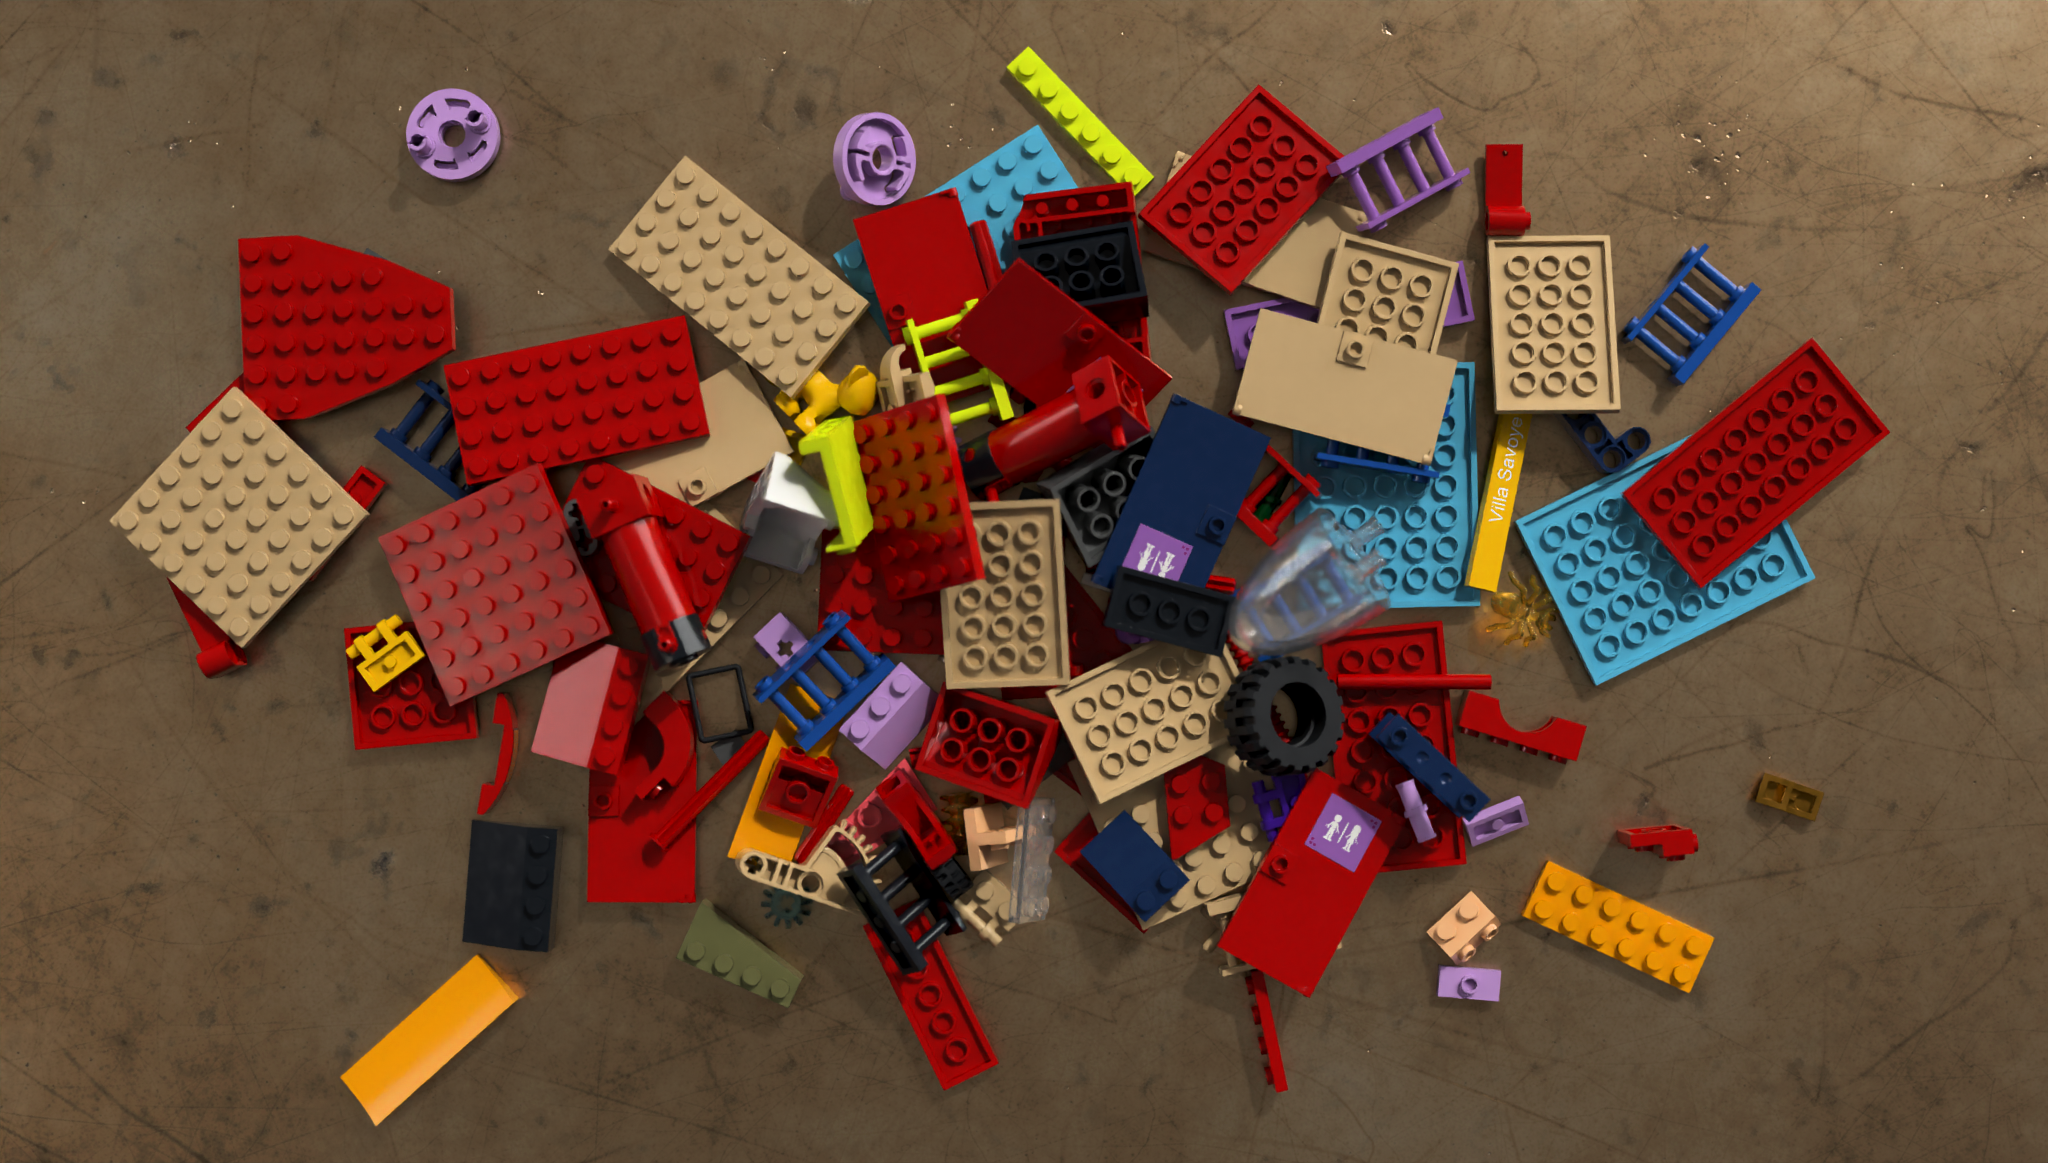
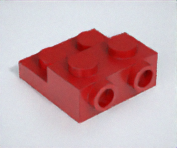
M789 746L788 749L781 747L771 769L770 778L759 802L758 809L816 829L838 779V767L828 757L818 756L817 759L806 756L805 751L797 746Z
M1678 824L1617 830V841L1627 845V849H1634L1635 852L1649 851L1658 854L1659 858H1666V861L1685 860V855L1698 852L1697 835L1693 834L1691 828Z

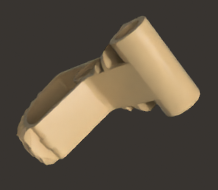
M842 819L837 826L832 825L828 828L802 864H796L754 848H744L736 855L735 865L738 871L749 879L792 892L858 916H863L860 909L857 910L844 905L848 891L837 876V873L846 866L840 856L832 849L826 847L833 835L839 832L853 844L861 857L863 866L868 864L876 855L867 857L866 853L870 852L873 846L867 844L861 847L860 844L866 839V836L861 834L854 838L853 835L856 833L857 827L851 826L845 831L847 820ZM754 858L756 866L754 868L746 866L747 859L751 860ZM807 875H814L817 879L816 888L809 892L804 891L801 885L803 878ZM873 879L876 885L882 884L881 879Z

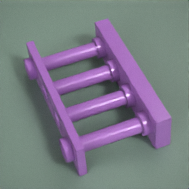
M1439 107L1424 112L1326 166L1331 177L1342 174L1344 178H1348L1368 219L1356 226L1358 232L1370 229L1371 233H1374L1388 225L1386 220L1443 188L1447 192L1463 184L1461 178L1471 173L1469 168L1456 172L1453 171L1434 132V129H1436L1434 123L1443 119ZM1415 133H1418L1419 137L1423 136L1443 176V179L1430 186L1409 146V143H1411L1409 137ZM1393 147L1394 151L1398 150L1418 190V193L1405 200L1383 158L1386 156L1384 150ZM1366 160L1369 164H1373L1393 204L1391 208L1380 214L1358 173L1360 171L1358 165Z

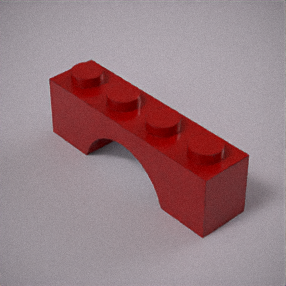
M1464 690L1454 725L1462 727L1460 733L1476 738L1479 737V733H1484L1491 736L1490 742L1508 747L1509 741L1520 744L1519 751L1537 756L1538 750L1549 753L1548 760L1565 765L1567 759L1577 761L1587 728L1585 725L1551 716L1542 727L1529 732H1520L1511 727L1503 718L1499 699L1470 690Z

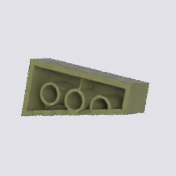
M706 898L702 900L676 958L789 1008L804 975L774 951L768 949L751 933L749 934L727 914L717 909Z

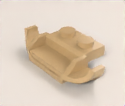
M905 344L891 347L881 361L880 381L876 382V387L883 412L935 395V386L929 371L912 374L911 368L900 369L899 357L906 350Z

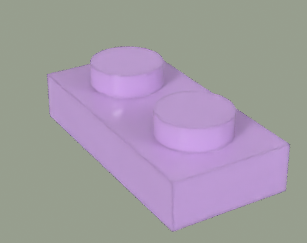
M1520 796L1481 810L1470 823L1464 817L1462 818L1472 847L1529 825L1524 803Z

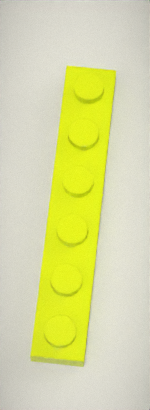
M1029 46L1006 67L1007 71L1115 183L1132 182L1136 197L1154 180V176Z

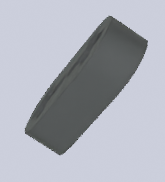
M572 499L564 507V517L581 556L592 557L600 551L602 541L593 539V543L588 546V551L586 548L580 547L579 542L584 541L582 530L585 531L587 538L592 537L583 515H581L583 525L580 524L579 518L572 516V513L577 511L576 506L578 505L576 499Z

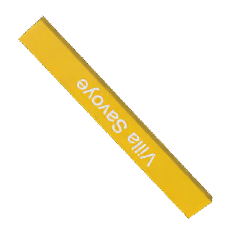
M1499 414L1464 586L1491 593L1497 591L1532 414Z

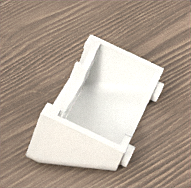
M775 451L752 489L744 507L739 530L753 537L744 556L803 574L807 566H813L816 561L818 548L814 546L822 530L825 528L831 531L834 526L839 527L840 525L831 493L788 455Z

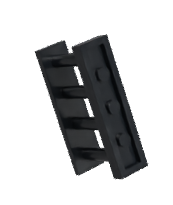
M898 828L881 835L887 847L868 864L863 866L859 862L846 866L837 873V876L901 973L907 975L920 972L928 965L922 952L941 934L944 933L946 936L961 933L967 927L961 920L960 913L952 906L912 845L910 837L904 833L902 828ZM894 857L904 872L880 892L872 876ZM911 882L920 898L897 917L890 907L889 901ZM928 908L936 923L918 940L913 942L906 931V926Z

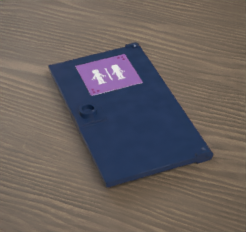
M1173 393L1090 581L1111 590L1117 565L1205 588L1271 437L1196 404L1179 394Z

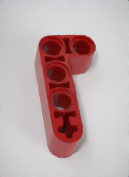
M167 577L168 583L202 651L196 655V659L203 674L208 679L220 678L247 665V658L243 648L231 639Z

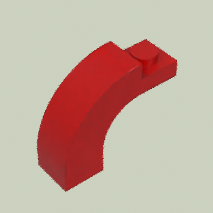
M663 691L642 712L659 729L664 742V752L659 765L634 790L642 800H647L649 797L654 800L666 788L663 784L665 781L677 787L686 776L694 756L695 736L691 720L683 706L667 691Z
M899 769L876 787L882 801L909 833L929 867L933 870L937 866L949 861L952 855L957 852L956 844L904 773Z

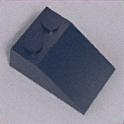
M1125 810L1080 850V853L1144 922L1190 881L1183 871Z

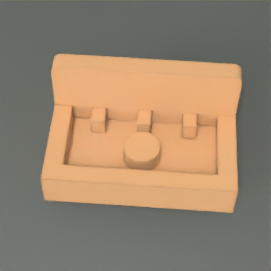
M1470 891L1426 933L1458 965L1471 959L1476 952V948L1483 941L1491 940L1498 933L1501 923L1483 902Z

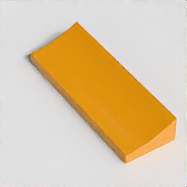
M795 683L790 684L785 698L806 720H812L820 712L819 706L799 685ZM780 711L727 857L735 859L738 852L742 849L754 848L790 862L793 861L806 825L759 810V802L770 778V772L780 748L788 749L789 746H797L805 751L806 756L817 759L818 756L830 758L845 716L806 751L794 739V736L797 734V727ZM754 858L751 860L747 859L746 863L756 866Z
M478 953L340 1078L353 1092L375 1126H377L511 1007L519 997Z

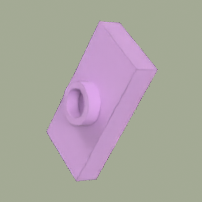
M1439 965L1436 995L1440 997L1499 1002L1501 971L1496 969Z

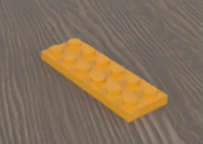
M1548 860L1545 861L1521 913L1522 916L1687 993H1690L1715 939L1708 934Z

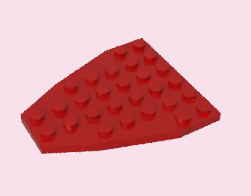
M299 235L238 239L244 394L272 421L312 419L394 386L456 350L454 292L452 288L389 260Z

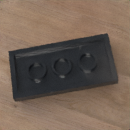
M1117 565L1102 626L1222 657L1237 597Z

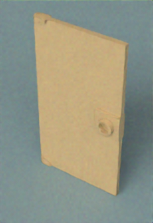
M1177 151L1167 182L1192 157L1191 155ZM1320 198L1247 277L1242 285L1320 310L1339 233L1346 232L1361 236L1362 231L1358 232L1356 226L1367 221L1365 213ZM1152 229L1150 230L1144 252L1198 269Z
M1260 308L1237 397L1232 408V414L1430 466L1458 360Z
M741 359L700 383L710 436L601 459L630 474L633 473L647 477L651 485L694 507H698L765 469L775 451L785 455H790L795 451L753 376L748 363ZM585 462L573 464L578 475Z

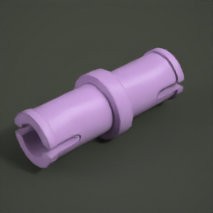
M1414 779L1395 785L1406 810L1403 812L1405 818L1409 817L1418 843L1436 837V833H1434L1426 813L1428 807L1422 803L1414 784Z

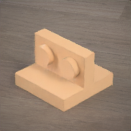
M1002 802L988 803L963 810L970 871H981L1008 863L1007 848L1009 846L1023 844L1022 839L1033 836L1032 824L1004 826Z

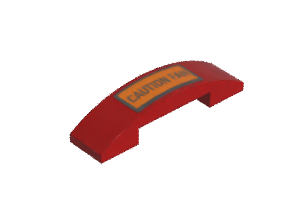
M507 692L497 693L492 723L504 725L495 783H482L477 814L480 815L489 813L499 802L508 787L516 764L519 746L518 719L511 695Z

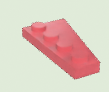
M904 757L882 782L900 769L932 811H936L938 809ZM876 788L846 818L847 825L844 829L847 831L851 826H856L857 831L853 837L856 838L858 835L864 834L866 839L860 845L863 847L871 844L873 846L871 851L885 843L881 838V835L885 832L902 828L903 831L906 830L882 801ZM836 832L826 845V847L832 849L840 856L845 866H849L861 858L853 844L839 832Z

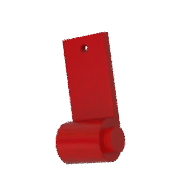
M1523 144L1485 145L1484 229L1486 236H1524L1525 230H1530L1531 213L1526 212L1525 206H1522Z

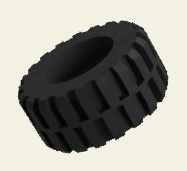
M1298 656L1264 660L1248 666L1246 671L1240 672L1235 678L1237 684L1230 686L1227 692L1230 699L1224 703L1223 711L1227 712V719H1224L1225 729L1228 728L1230 736L1227 737L1230 746L1237 748L1235 754L1241 761L1248 760L1246 765L1254 771L1260 770L1263 775L1277 777L1315 771L1316 767H1322L1329 760L1328 756H1333L1338 749L1336 741L1342 739L1344 730L1341 729V723H1345V713L1341 712V705H1344L1342 696L1337 695L1336 690L1338 687L1334 680L1327 679L1329 674L1322 667L1315 668V662L1309 659H1301ZM1279 689L1291 698L1297 711V729L1289 744L1285 743L1277 735L1271 721V704Z

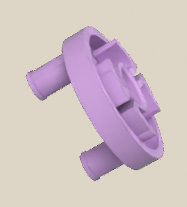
M442 89L429 94L415 106L407 123L406 140L413 159L428 174L443 181L462 182L479 176L492 164L500 146V127L494 112L481 98L462 89ZM446 100H460V101L465 100V101H463V102H459V101H448V102H447ZM433 106V108L425 115V117L422 118L424 114ZM451 126H461L465 131V139L457 147H449L444 141V134ZM436 161L446 162V163H451V162L456 161V163H454V164H443V163L437 162V164H436L437 167H435V162H436Z
M882 112L863 113L848 120L839 131L833 149V165L837 180L841 186L840 194L842 198L854 200L868 206L888 205L900 199L910 187L916 168L915 148L909 132L895 117ZM876 148L881 155L879 169H876L872 161L873 152ZM892 173H894L893 178H892L891 182L889 183V185L886 187V191H885L884 187H885V186L888 184V182L890 181V179H891V177H892Z

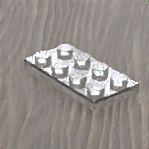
M1034 797L1028 809L1018 806L1008 922L1021 924L1045 920V915L1049 909L1047 888L1052 877V870L1049 866L1050 854L1054 849L1052 829L1057 817L1055 798Z

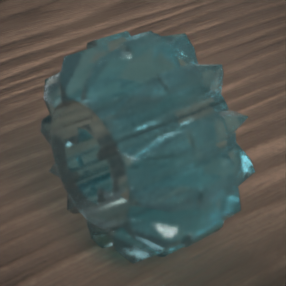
M773 886L774 891L770 889L764 890L763 894L771 900L762 901L761 907H771V910L764 916L766 919L771 918L773 915L777 916L773 924L775 927H778L782 919H785V927L790 929L792 927V918L800 926L803 924V918L800 914L810 916L811 910L803 905L813 904L814 900L803 898V896ZM806 886L803 890L809 892L810 888ZM783 895H786L787 899L790 896L794 899L791 910H788V906L784 909L780 905L783 901Z

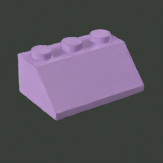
M902 661L842 725L839 731L886 770L930 722L939 694Z

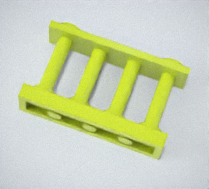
M978 298L964 302L965 309L960 310L961 313L918 327H915L913 318L905 321L906 327L902 328V333L906 345L913 346L921 372H928L929 368L971 356L958 346L924 357L919 339L952 329L978 302ZM983 365V368L979 369V373L935 386L934 393L935 395L945 394L947 396L982 384L984 387L989 386L992 398H988L986 403L951 413L952 426L989 414H993V416L998 415L1000 420L1014 417L1003 379Z

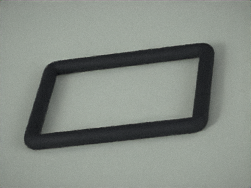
M731 664L692 672L686 676L697 735L701 743L706 744L748 735L754 731L740 665ZM736 670L748 728L704 738L692 679Z

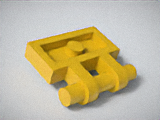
M397 614L388 620L382 619L376 624L377 627L365 636L360 635L354 640V644L346 649V653L351 659L356 658L360 654L366 659L356 668L373 692L379 691L426 657V654L409 631H405L400 636L395 634L394 630L403 624ZM385 638L388 644L375 653L372 645Z

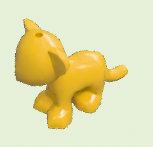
M856 365L852 368L840 384L830 382L820 370H817L794 399L781 390L773 401L808 435L840 407L854 415L865 416L869 413L879 399L876 382L879 380L872 372L868 371L866 366ZM763 376L766 379V381H768L771 385L776 386L765 376ZM805 400L809 406L801 413L799 402Z

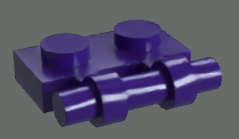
M1304 774L1272 776L1274 789L1267 791L1263 779L1252 782L1254 790L1252 798L1254 804H1258L1262 821H1260L1261 829L1266 832L1268 842L1274 841L1278 833L1277 828L1282 826L1306 782ZM1274 799H1278L1282 815L1277 817L1273 816L1269 802Z

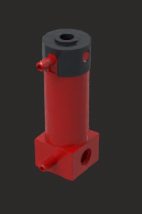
M1109 355L1072 373L1073 390L958 447L957 451L965 482L978 498L984 501L987 500V502L999 501V494L1019 485L1021 481L1101 441L1113 451H1123L1126 449L1127 444L1151 433L1140 383Z
M632 473L576 498L592 539L601 540L604 544L641 633V640L654 671L659 672L682 666L712 649L698 613L695 612L657 521L664 518V515L649 479Z

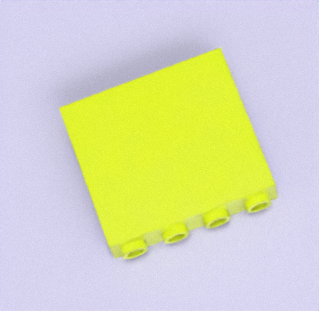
M854 414L824 420L798 443L801 455L818 451L821 453L841 532L826 547V552L837 551L838 555L855 551V547L862 543V540L868 536L870 531L874 530L870 503L866 496L867 488L864 473L860 467L861 459L858 444L853 433Z

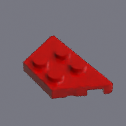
M1200 755L1164 773L1171 860H1175L1230 827L1225 764Z

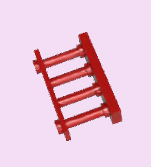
M1232 410L1228 413L1232 420L1249 428L1255 424L1248 417L1233 415ZM1268 444L1266 451L1279 464L1246 499L1244 498L1237 517L1270 548H1273L1280 541L1275 534L1279 531L1277 528L1310 493L1318 500L1323 495L1318 491L1322 486L1309 473L1303 477ZM1289 472L1302 485L1269 519L1265 518L1261 522L1253 515L1257 510L1255 507Z

